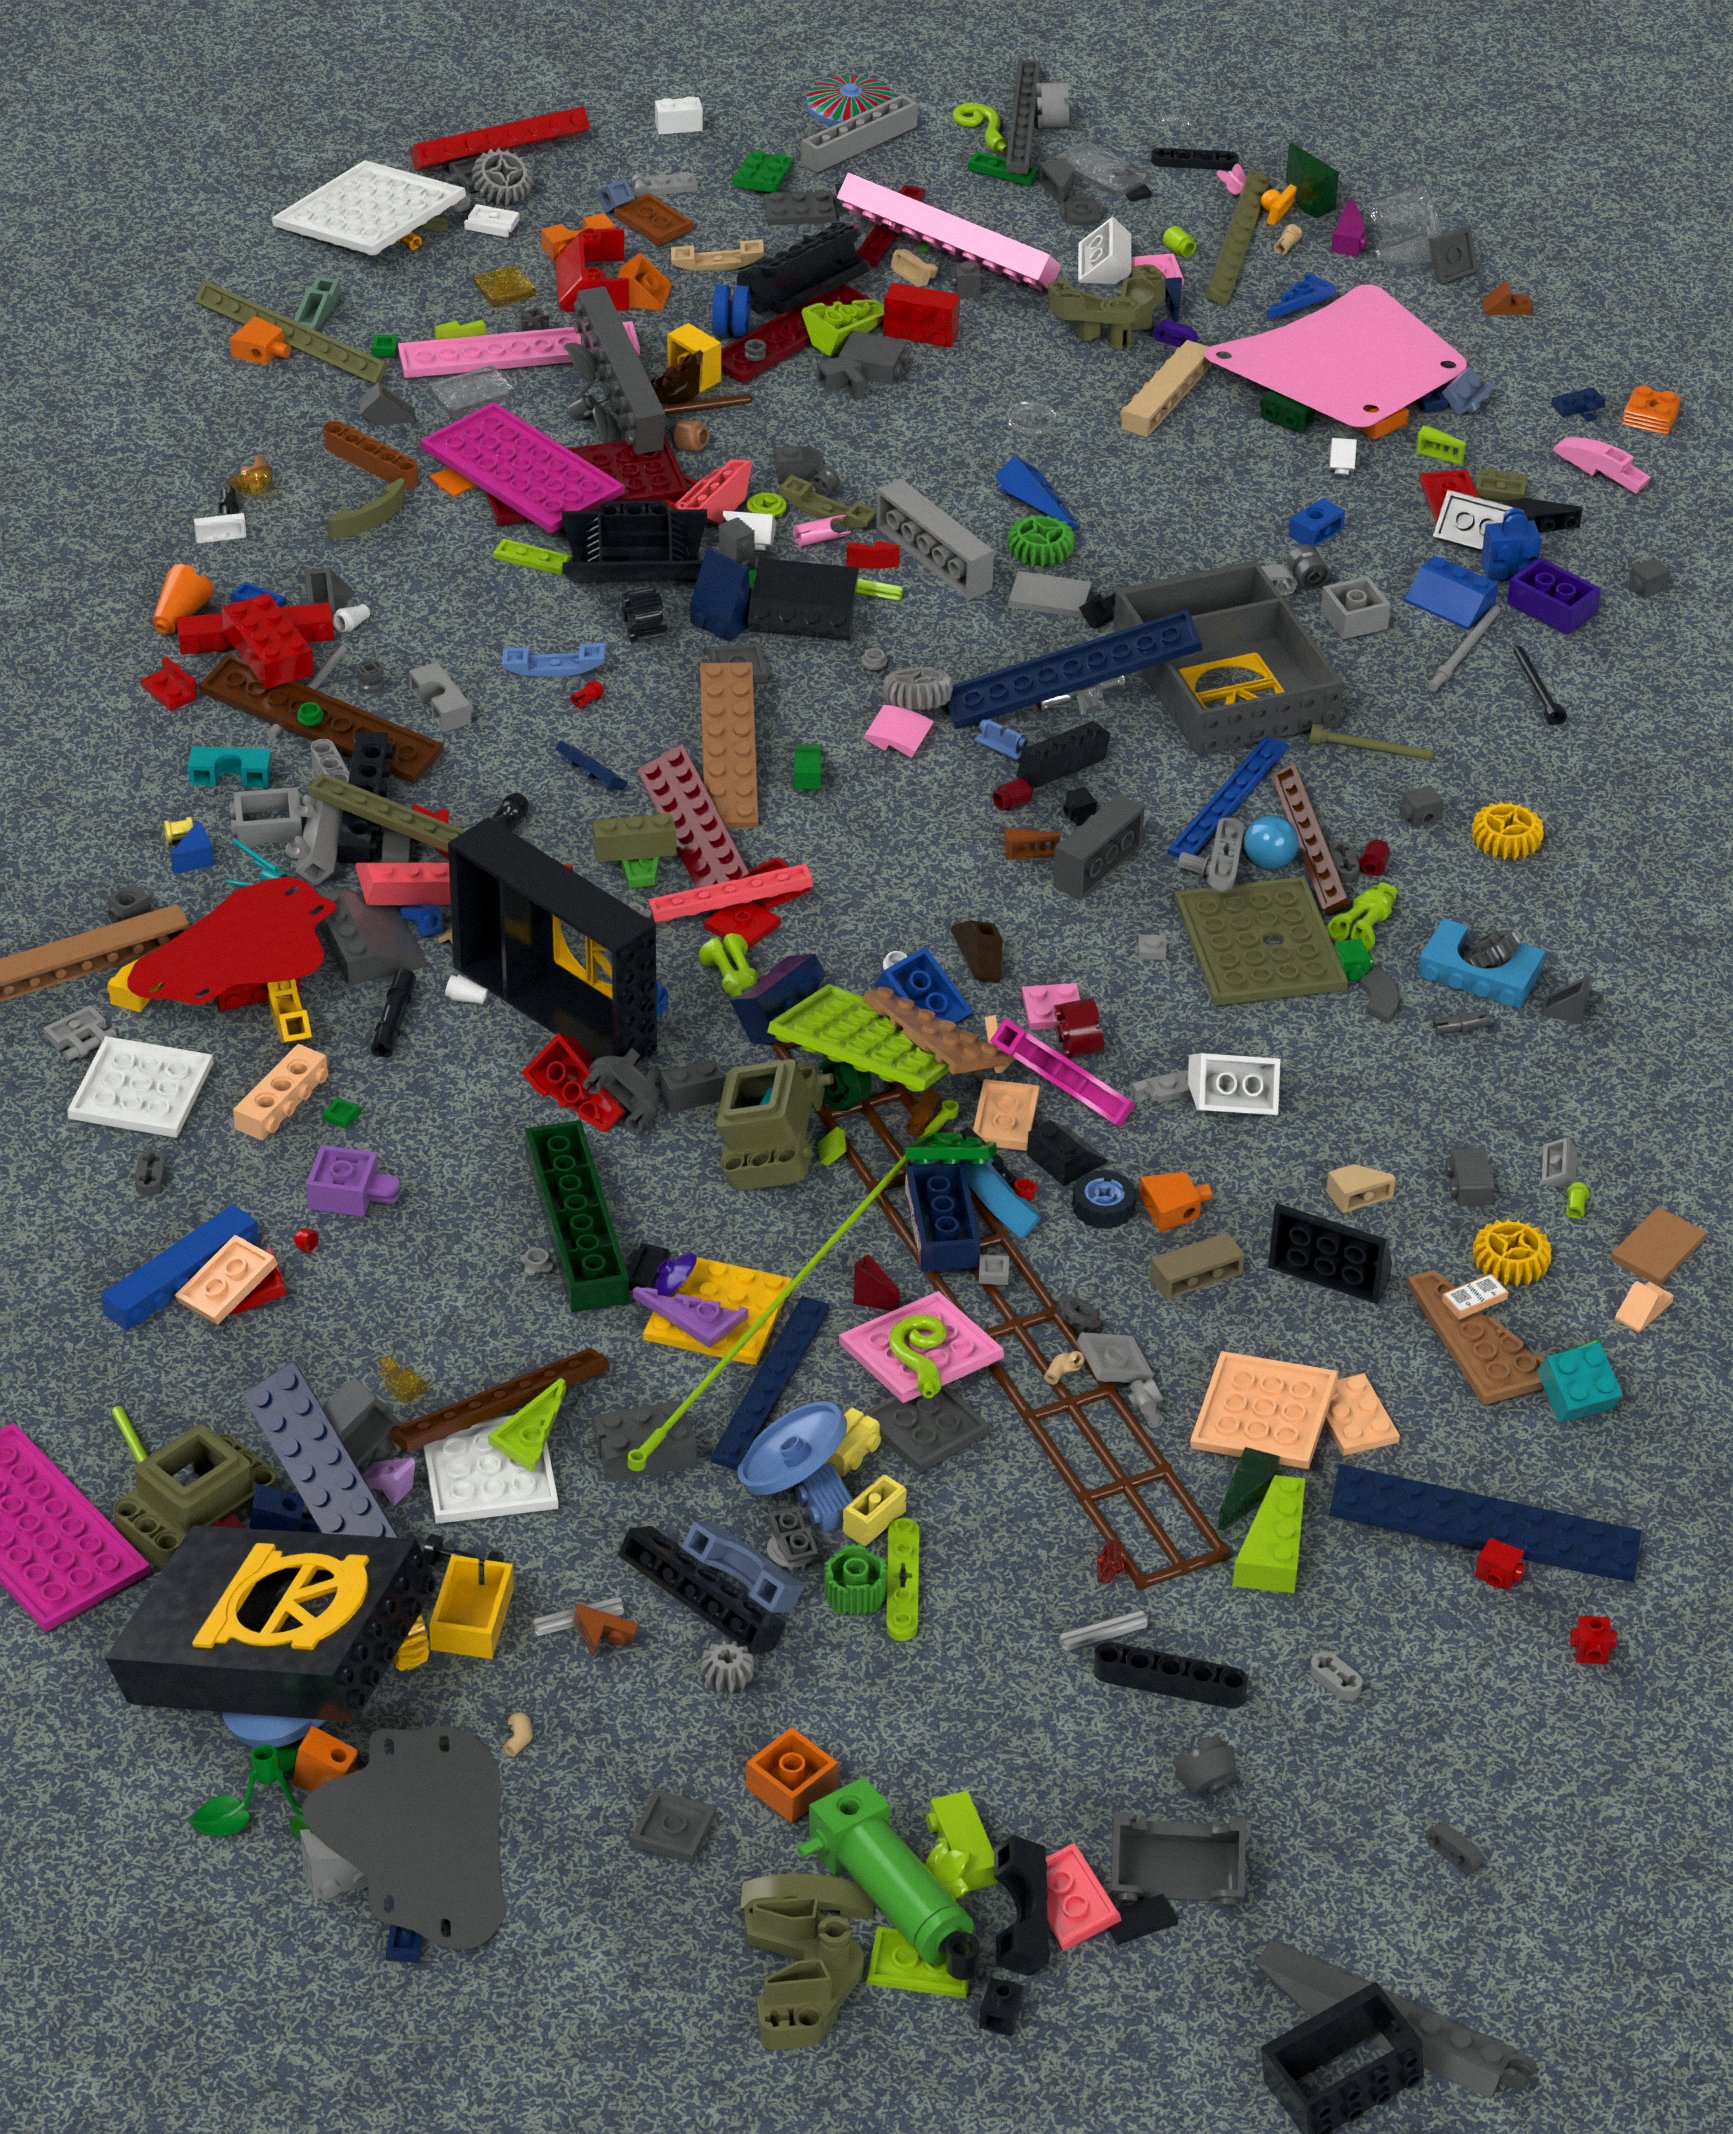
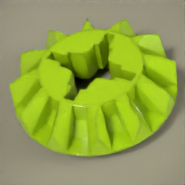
M759 493L753 495L747 501L748 513L773 515L774 518L775 516L782 517V514L786 512V501L774 493Z

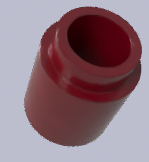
M1023 778L1010 781L998 786L997 790L993 792L994 804L1000 811L1005 809L1009 811L1022 806L1032 800L1033 788Z
M1375 839L1366 844L1359 860V869L1362 873L1379 876L1384 872L1390 857L1387 843Z

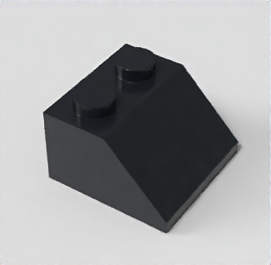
M1052 1120L1028 1132L1027 1156L1063 1186L1107 1163V1159L1074 1131Z

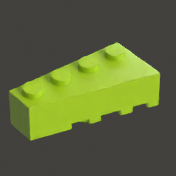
M1274 1475L1235 1561L1232 1586L1288 1593L1295 1592L1305 1478Z

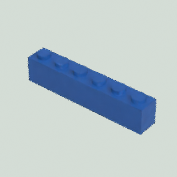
M232 1204L102 1293L103 1314L126 1331L135 1325H141L148 1316L157 1310L164 1309L171 1300L176 1298L175 1294L234 1235L255 1245L259 1240L257 1220Z

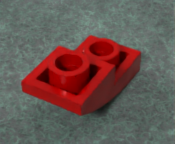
M876 541L874 546L849 542L847 546L846 566L882 569L898 567L900 564V545Z

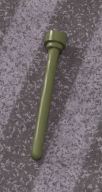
M1314 723L1312 725L1309 744L1320 745V743L1332 742L1426 760L1434 758V752L1429 749L1329 732L1327 728H1323V725Z

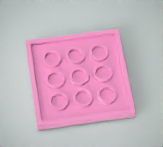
M939 1291L839 1334V1344L902 1403L923 1395L917 1388V1374L896 1358L889 1345V1335L896 1323L909 1316L929 1315L936 1317L946 1327L945 1340L934 1348L920 1349L914 1347L909 1341L910 1333L905 1338V1343L911 1349L935 1363L940 1371L941 1386L1004 1358L1003 1348ZM918 1330L924 1336L933 1334L930 1330Z

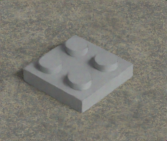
M1081 1332L1077 1343L1097 1381L1133 1383L1136 1380H1142L1145 1383L1153 1378L1154 1374L1133 1336Z

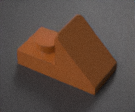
M1508 281L1502 283L1482 299L1485 315L1532 314V304L1529 295H1511Z
M578 1604L573 1620L593 1657L601 1636L606 1637L609 1642L616 1645H632L638 1623Z

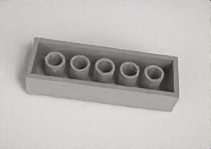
M898 479L877 489V529L900 545V547L966 599H973L992 590L994 550L990 546H987L904 480Z

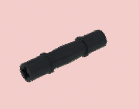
M399 969L395 972L391 987L387 991V1001L381 1020L376 1025V1033L371 1045V1052L376 1057H391L396 1041L400 1036V1026L405 1016L406 1007L411 1002V994L416 981L415 974L408 969Z

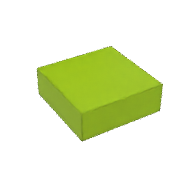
M839 1127L833 1129L818 1142L819 1161L823 1165H830L846 1152L845 1133Z

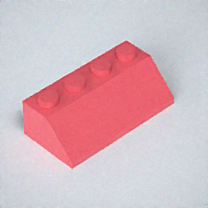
M356 863L355 867L366 905H451L449 863Z

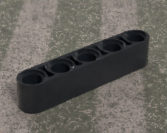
M1114 1642L1101 1643L1095 1649L1093 1674L1099 1681L1225 1708L1235 1709L1241 1707L1246 1701L1248 1676L1242 1669Z

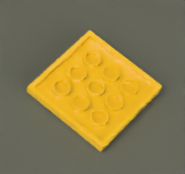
M697 1257L691 1274L677 1290L667 1297L675 1298L677 1293L697 1297L704 1301L720 1302V1307L738 1311L740 1306L748 1309V1318L709 1348L653 1311L643 1332V1340L724 1358L791 1283L792 1278ZM784 1301L732 1360L752 1365L758 1364Z

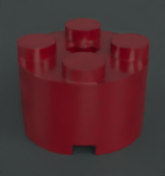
M1093 998L1053 1006L1056 1021L1060 1022L1059 1025H1055L1058 1041L1065 1042L1062 1044L1064 1056L1072 1059L1104 1051L1103 1031L1099 1027L1098 1019L1100 1017Z

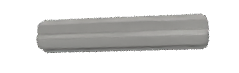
M620 1597L584 1605L614 1616L624 1613V1605ZM577 1607L534 1618L532 1626L536 1636L576 1627L573 1620Z
M1138 1610L1061 1633L1059 1635V1644L1063 1651L1073 1650L1144 1629L1148 1626V1618L1143 1610Z

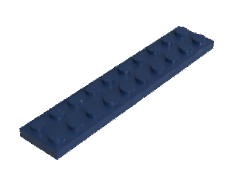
M1189 609L954 684L952 685L951 699L947 702L955 729L981 722L983 719L987 720L1203 650Z
M1339 1464L1329 1516L1480 1550H1483L1488 1540L1493 1538L1523 1550V1559L1630 1582H1634L1642 1531Z

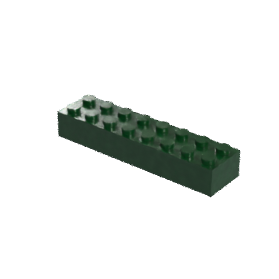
M576 1120L525 1128L526 1157L571 1312L629 1303L628 1273L582 1121Z

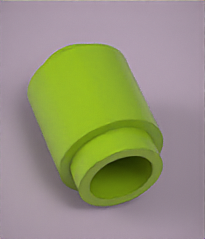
M1173 226L1165 231L1163 244L1171 251L1183 257H1189L1194 253L1196 243L1192 236L1178 226Z

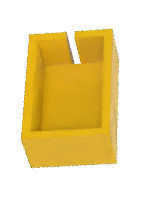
M451 1555L429 1624L430 1650L493 1659L514 1590L513 1564L485 1560V1585H480L479 1559Z

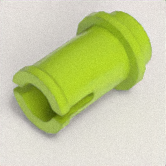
M1575 1182L1567 1189L1566 1194L1569 1199L1566 1215L1571 1218L1581 1219V1216H1584L1585 1201L1589 1198L1590 1192L1584 1183Z

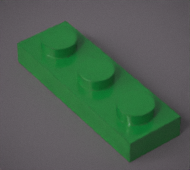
M978 151L968 162V170L1029 186L1039 175V167L1029 165L1028 174L1015 175L1011 172H1005L1006 158Z

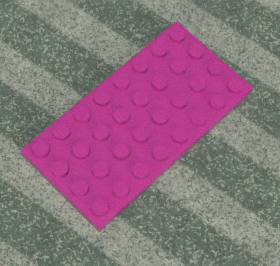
M495 402L420 440V448L549 533L564 527L562 511H594L602 503L610 502L625 494V485Z
M14 1422L0 1429V1584L45 1633L151 1574L150 1564Z

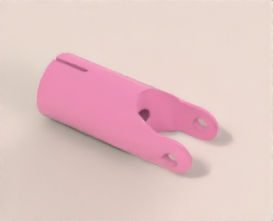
M837 515L794 525L793 535L796 538V543L799 547L849 535L851 531L836 533L830 527L831 521L843 519L847 516Z

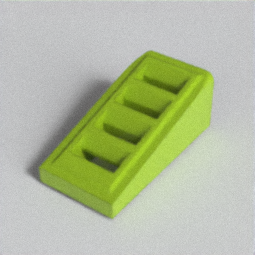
M1423 425L1418 433L1416 452L1462 464L1466 442ZM1445 445L1449 446L1448 451L1445 450ZM1454 448H1458L1457 455L1453 453Z

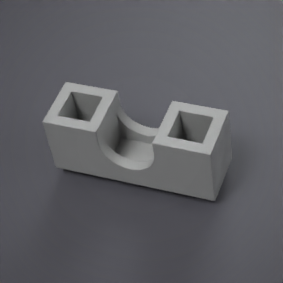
M438 662L409 670L410 690L420 703L431 701L432 719L442 732L471 724L473 705L470 699L464 697L459 685L453 683L448 671L443 670Z

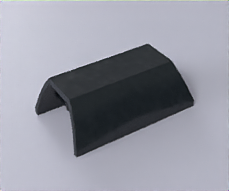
M615 501L602 503L598 511H562V522L573 556V562H563V573L573 583L697 581L703 560H698V551L707 521V509L671 510L670 505L664 501Z

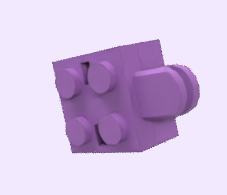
M320 1146L306 1183L308 1209L365 1217L370 1201L393 1204L400 1196L397 1176L378 1174L377 1152L334 1146Z

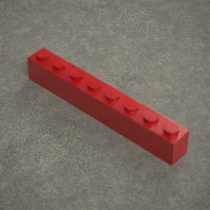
M583 106L417 143L410 149V154L415 170L419 171L487 153L490 149L496 152L500 148L504 152L507 149L513 150L584 134L590 129L585 107Z

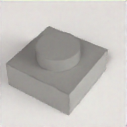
M1139 934L1138 959L1166 960V935Z
M980 1255L979 1284L1008 1285L1009 1256Z

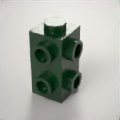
M1272 389L1268 393L1263 394L1260 399V417L1299 433H1303L1314 423L1315 409Z

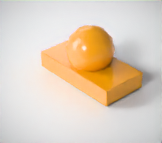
M1290 184L1282 194L1274 189L1264 192L1261 197V204L1265 210L1270 211L1266 221L1267 224L1275 225L1293 205L1298 190L1296 186Z

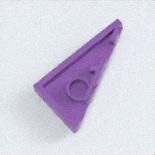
M635 1287L633 1289L634 1299L709 1348L748 1318V1309L740 1306L738 1311L721 1308L720 1302L704 1301L697 1297L677 1293L675 1298L658 1295L657 1289L648 1287Z

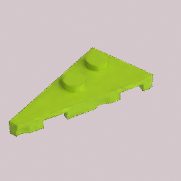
M562 1378L558 1379L488 1436L489 1445L531 1473L535 1471L567 1390L565 1380Z

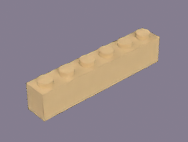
M1186 340L1181 347H1178L1175 354L1165 361L1164 366L1155 372L1153 378L1144 384L1142 390L1133 396L1132 401L1122 408L1120 413V420H1122L1121 429L1148 437L1211 367L1212 362L1204 355L1205 350L1209 347L1190 340Z

